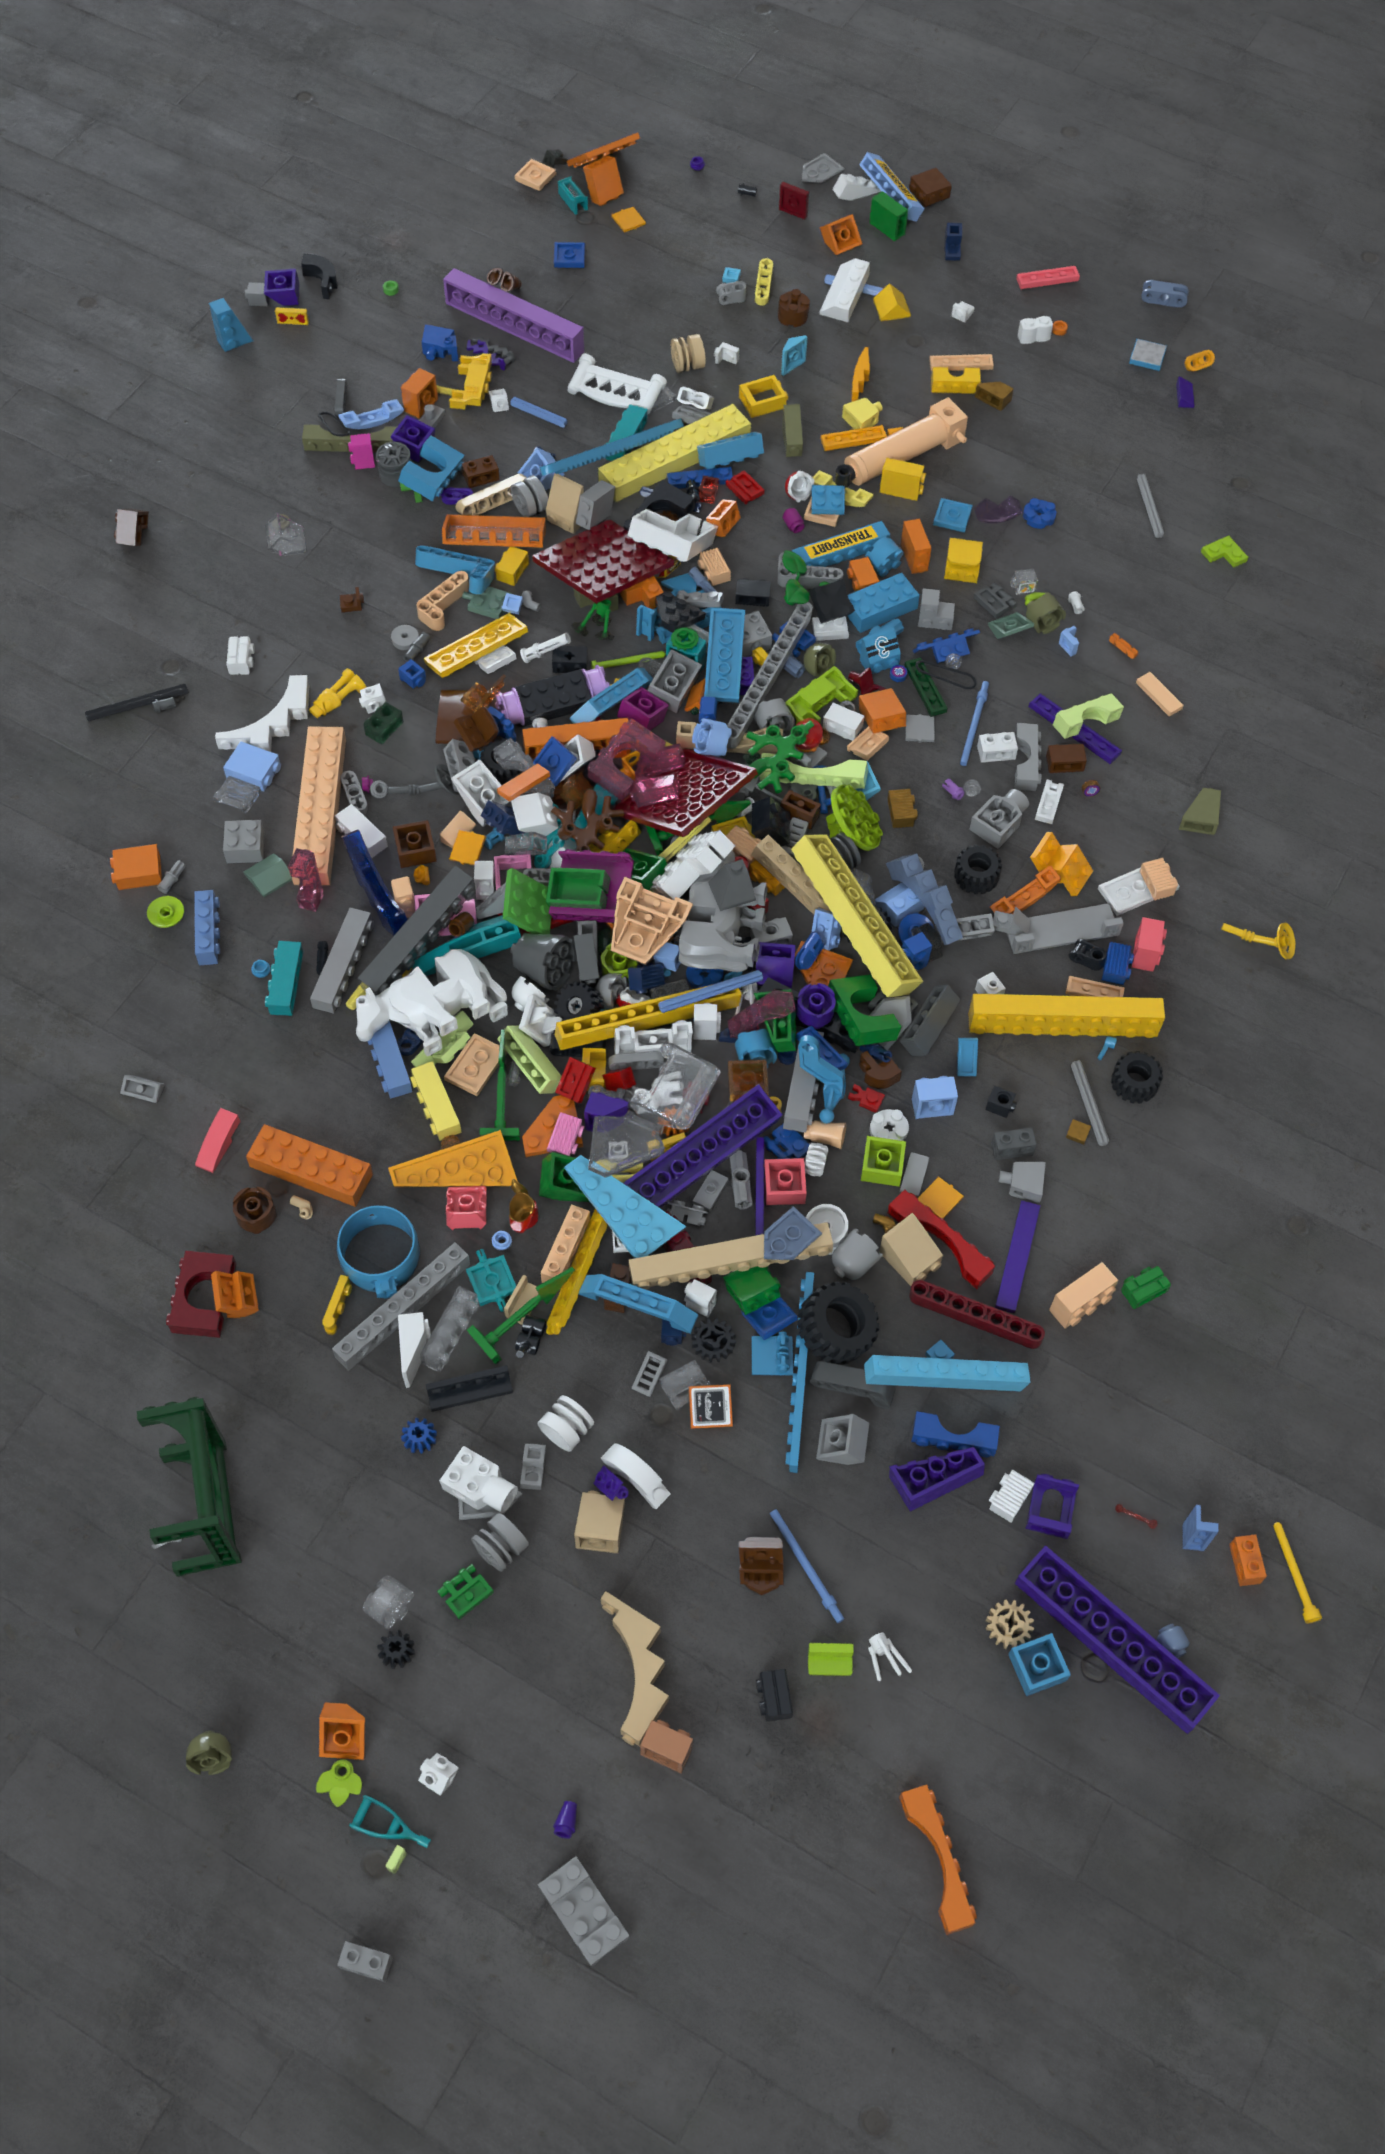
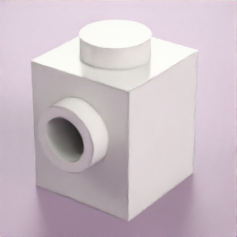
M993 972L978 979L975 988L978 994H1004L1006 989Z

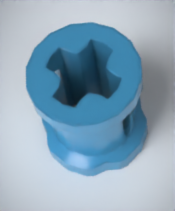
M496 827L486 835L484 845L489 850L499 841L505 840L504 835L496 831Z

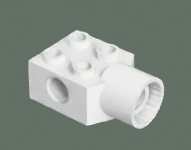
M465 1446L461 1448L440 1479L444 1491L477 1510L489 1505L497 1511L504 1513L514 1501L518 1490L517 1486L501 1478L498 1465Z

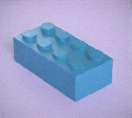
M901 572L847 595L855 609L847 617L859 633H862L917 609L919 594Z

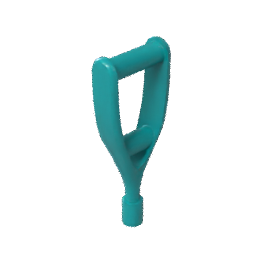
M367 1795L362 1797L364 1799L349 1827L375 1838L409 1839L416 1841L417 1844L425 1848L429 1847L431 1839L422 1835L418 1836L412 1832L404 1821L388 1806ZM371 1803L380 1806L394 1816L387 1834H379L360 1828ZM401 1825L403 1827V1832L397 1834V1831Z

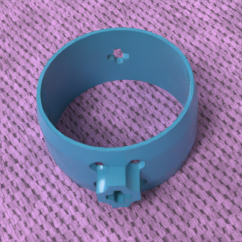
M369 1206L358 1210L344 1222L337 1239V1255L345 1275L356 1286L367 1291L376 1292L377 1298H391L397 1293V1288L413 1275L419 1261L420 1247L414 1226L403 1213L388 1206ZM392 1225L405 1231L413 1240L411 1250L406 1259L399 1266L388 1272L379 1274L363 1273L354 1269L345 1261V1252L350 1241L356 1234L370 1226Z

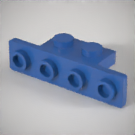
M971 628L965 630L964 634L958 635V633L948 635V638L944 640L940 637L932 640L933 643L927 644V642L919 643L917 648L913 650V653L932 648L936 663L968 655L970 652L966 638L978 635L980 630L974 631Z

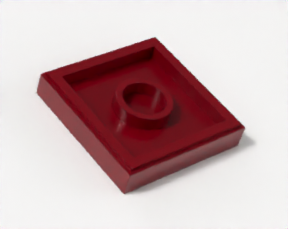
M782 182L780 184L779 210L805 220L808 216L809 191Z

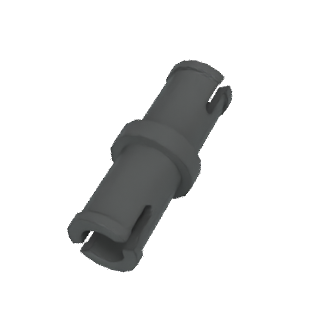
M422 632L417 640L411 643L410 649L403 656L406 662L411 659L414 661L417 655L423 652L424 646L431 639L427 633Z

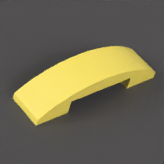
M820 470L812 477L815 480L814 485L837 486L833 482V476ZM847 487L845 488V505L865 507L874 497V494L861 488L857 492Z

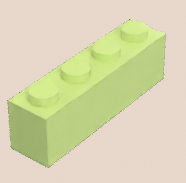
M507 1026L505 1028V1050L539 1094L555 1093L562 1077L535 1041L520 1030L519 1026Z

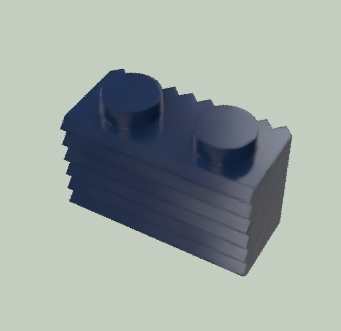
M647 963L646 965L642 964L628 968L629 990L636 991V994L647 993V990H659V986L666 984L664 982V964Z

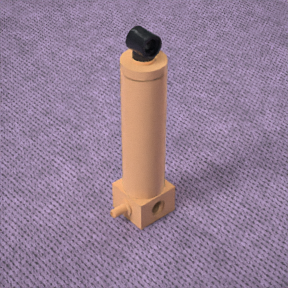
M949 397L930 406L929 416L846 457L844 464L836 468L835 484L837 486H845V488L850 486L851 481L858 486L882 474L886 457L907 462L940 444L947 450L960 442L965 443L967 441L965 432L968 416Z

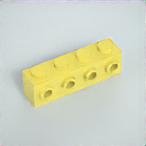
M433 1061L412 1068L410 1081L413 1088L417 1087L419 1091L416 1093L419 1103H424L425 1105L423 1111L426 1119H431L432 1124H430L433 1135L437 1134L441 1141L462 1133L460 1122Z

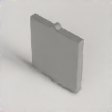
M921 714L906 715L905 741H918L919 743L934 742V716Z

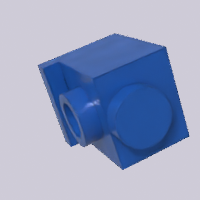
M412 659L398 668L400 680L405 681L413 689L417 686L422 687L425 684V670Z

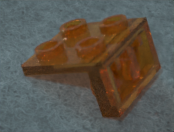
M503 674L489 690H486L483 685L476 682L463 695L460 701L474 712L480 707H487L495 699L496 693L505 685L503 681L506 676Z

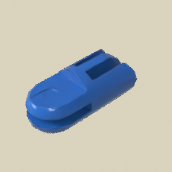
M812 932L796 955L795 965L798 969H809L824 948L825 944L817 932Z

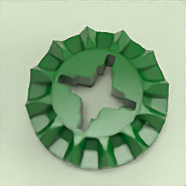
M679 628L671 635L672 645L676 646L678 650H692L693 647L697 646L699 636L691 628Z

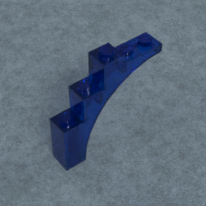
M357 829L341 836L353 865V871L359 885L365 889L371 906L377 910L382 926L394 936L408 919L384 884L369 854L360 830Z

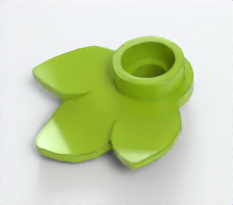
M343 1759L336 1761L331 1770L322 1773L316 1785L317 1793L329 1792L331 1801L336 1807L343 1805L350 1793L359 1795L362 1789V1781L354 1773L352 1764ZM341 1768H345L347 1770L346 1774L343 1776L339 1775V1770Z

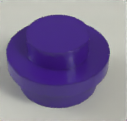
M699 156L693 157L690 162V167L696 171L703 169L705 166L703 158Z

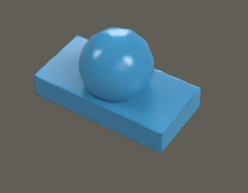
M958 1038L957 1076H977L978 1038Z

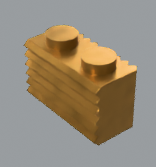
M910 789L888 790L887 800L892 828L913 827L914 821L918 818L917 809H913V805H915L914 794L911 795Z

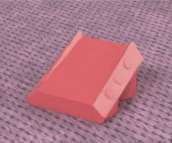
M465 1186L447 1188L446 1225L451 1230L457 1228H479L481 1230L486 1225L487 1187Z

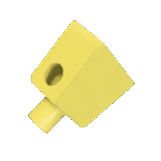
M862 398L843 405L842 418L854 430L873 427L878 422L882 405L880 402L872 404L867 398Z

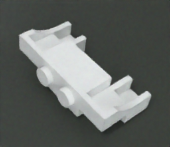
M679 1020L672 1023L671 1029L660 1028L635 1032L634 1027H629L628 1025L615 1028L614 1052L615 1054L659 1051L664 1055L690 1053L693 1035L692 1022Z

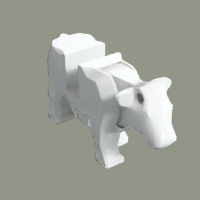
M452 949L444 956L435 958L438 982L436 986H433L421 969L416 967L407 976L391 983L390 987L379 995L375 996L371 988H367L366 995L359 996L356 999V1035L360 1041H369L374 1033L383 1028L390 1019L414 1031L424 1041V1053L426 1056H430L442 1049V1040L435 1025L439 1027L441 1037L458 1029L457 1019L454 1015L461 1008L468 1007L472 1010L475 1020L489 1013L491 1021L496 1022L508 1015L507 1004L505 1003L507 995L505 990L491 978L487 968L478 958L462 949Z

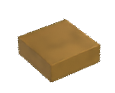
M1073 1119L1066 1138L1084 1145L1091 1126Z

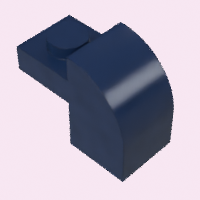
M947 223L944 242L945 260L960 261L962 223Z

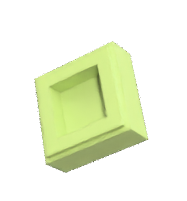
M397 1845L385 1865L387 1870L394 1874L398 1871L407 1855L404 1848Z

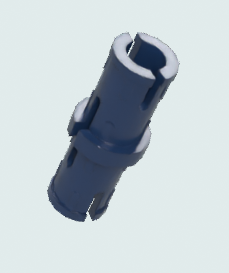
M868 1044L865 1047L860 1046V1051L863 1053L868 1051L873 1059H880L887 1063L891 1059L886 1058V1056L892 1058V1053L889 1050L883 1049L879 1044Z

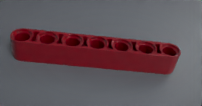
M916 1280L911 1286L909 1298L916 1305L1030 1349H1037L1042 1344L1045 1331L1038 1324L923 1280ZM921 1290L924 1294L919 1295L915 1291ZM938 1297L941 1298L943 1301L937 1302L934 1300V1298ZM953 1305H959L962 1309H955ZM972 1312H978L981 1316L976 1317ZM991 1320H998L1000 1324H994ZM1010 1327H1016L1019 1331L1015 1332ZM1030 1334L1037 1335L1039 1339L1031 1338Z

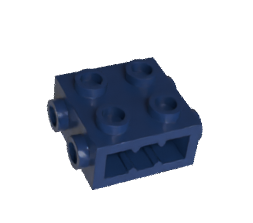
M491 800L487 801L480 815L486 820V824L496 827V831L503 835L508 833L516 839L519 837L527 839L529 833L518 830L512 807Z

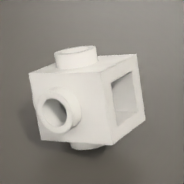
M380 684L360 690L361 698H359L362 708H366L368 714L388 707Z
M436 1753L431 1759L427 1758L421 1765L420 1770L422 1773L418 1781L441 1796L452 1784L459 1767Z

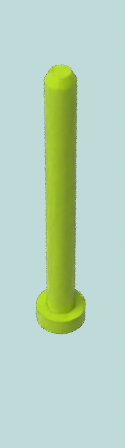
M658 651L597 663L594 660L591 661V669H595L596 665L609 668L664 658L666 654L665 651Z

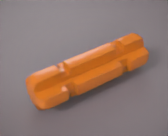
M1116 633L1110 636L1109 642L1113 645L1116 644V647L1123 653H1128L1127 656L1131 659L1137 657L1139 652L1134 647L1131 648L1132 645L1123 638L1120 639V636Z

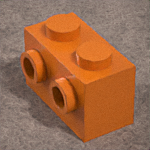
M869 557L849 561L847 575L852 580L854 591H859L879 582Z

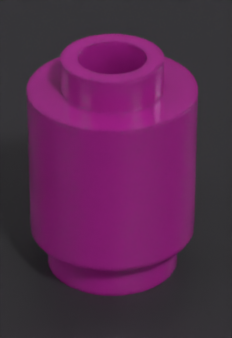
M789 508L784 512L782 518L789 530L793 531V533L801 532L805 525L798 511L795 508Z

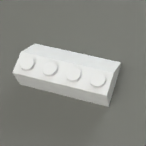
M855 258L840 265L819 312L820 315L849 322L869 277L870 262Z

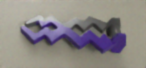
M483 337L473 338L472 342H478L477 345H471L470 340H468L467 351L473 350V354H489V351L494 350V353L491 354V366L499 365L504 371L507 364L515 362L512 351H508L506 347L499 348V345L489 346V339L484 340ZM502 353V358H496L497 354Z

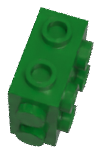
M758 1266L752 1267L747 1271L736 1270L723 1277L727 1292L745 1315L781 1297L779 1292L781 1285L776 1277L771 1276L768 1266L763 1268Z

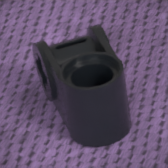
M1078 939L1074 950L1068 954L1073 962L1094 971H1099L1104 967L1107 955L1102 947L1093 945L1084 939Z

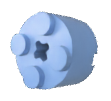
M702 718V722L700 724L697 723L692 736V743H695L696 748H693L694 751L702 755L724 756L727 752V743L731 736V729L724 722Z

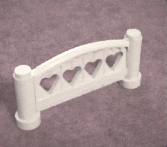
M585 353L581 355L579 365L568 385V392L570 394L576 395V393L582 392L593 400L619 408H628L629 404L648 409V414H650L660 391L667 384V380L663 376L654 374L650 381L595 366L596 361L591 355ZM592 379H597L598 386L596 388L586 386V383ZM611 382L612 390L610 392L600 390L602 386ZM625 386V396L614 394L615 391ZM639 390L641 398L638 401L634 400V398H628L629 395Z

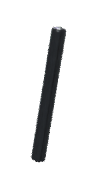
M180 684L88 710L85 712L88 721L96 720L152 704L155 699L162 700L187 694L188 689L186 684Z

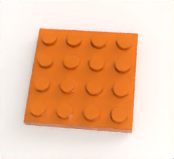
M639 133L632 134L566 161L568 167L573 165L576 168L636 144L635 140L640 139Z

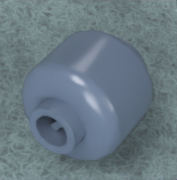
M1169 1624L1158 1631L1157 1642L1176 1658H1180L1187 1653L1185 1649L1189 1647L1190 1642L1180 1626Z

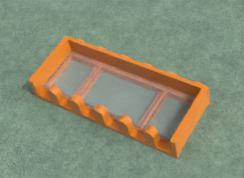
M447 514L442 527L443 544L543 548L546 534V518Z

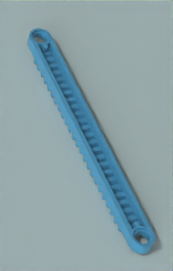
M682 418L539 467L543 476L553 472L555 474L567 472L660 439L672 433L673 430L683 427Z

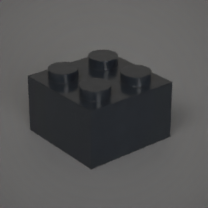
M770 796L752 803V834L761 841L769 835L781 847L790 844L791 816L789 812Z

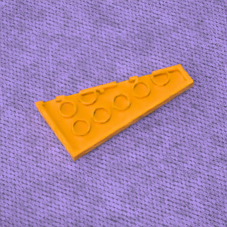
M501 1130L388 1168L394 1187L511 1186L513 1179L518 1181Z

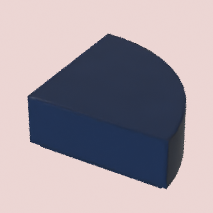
M731 1024L720 1033L719 1042L735 1043L738 1039L739 1024Z

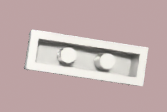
M352 804L335 815L337 830L340 833L343 832L352 844L355 843L363 855L366 854L371 859L388 847L386 836Z

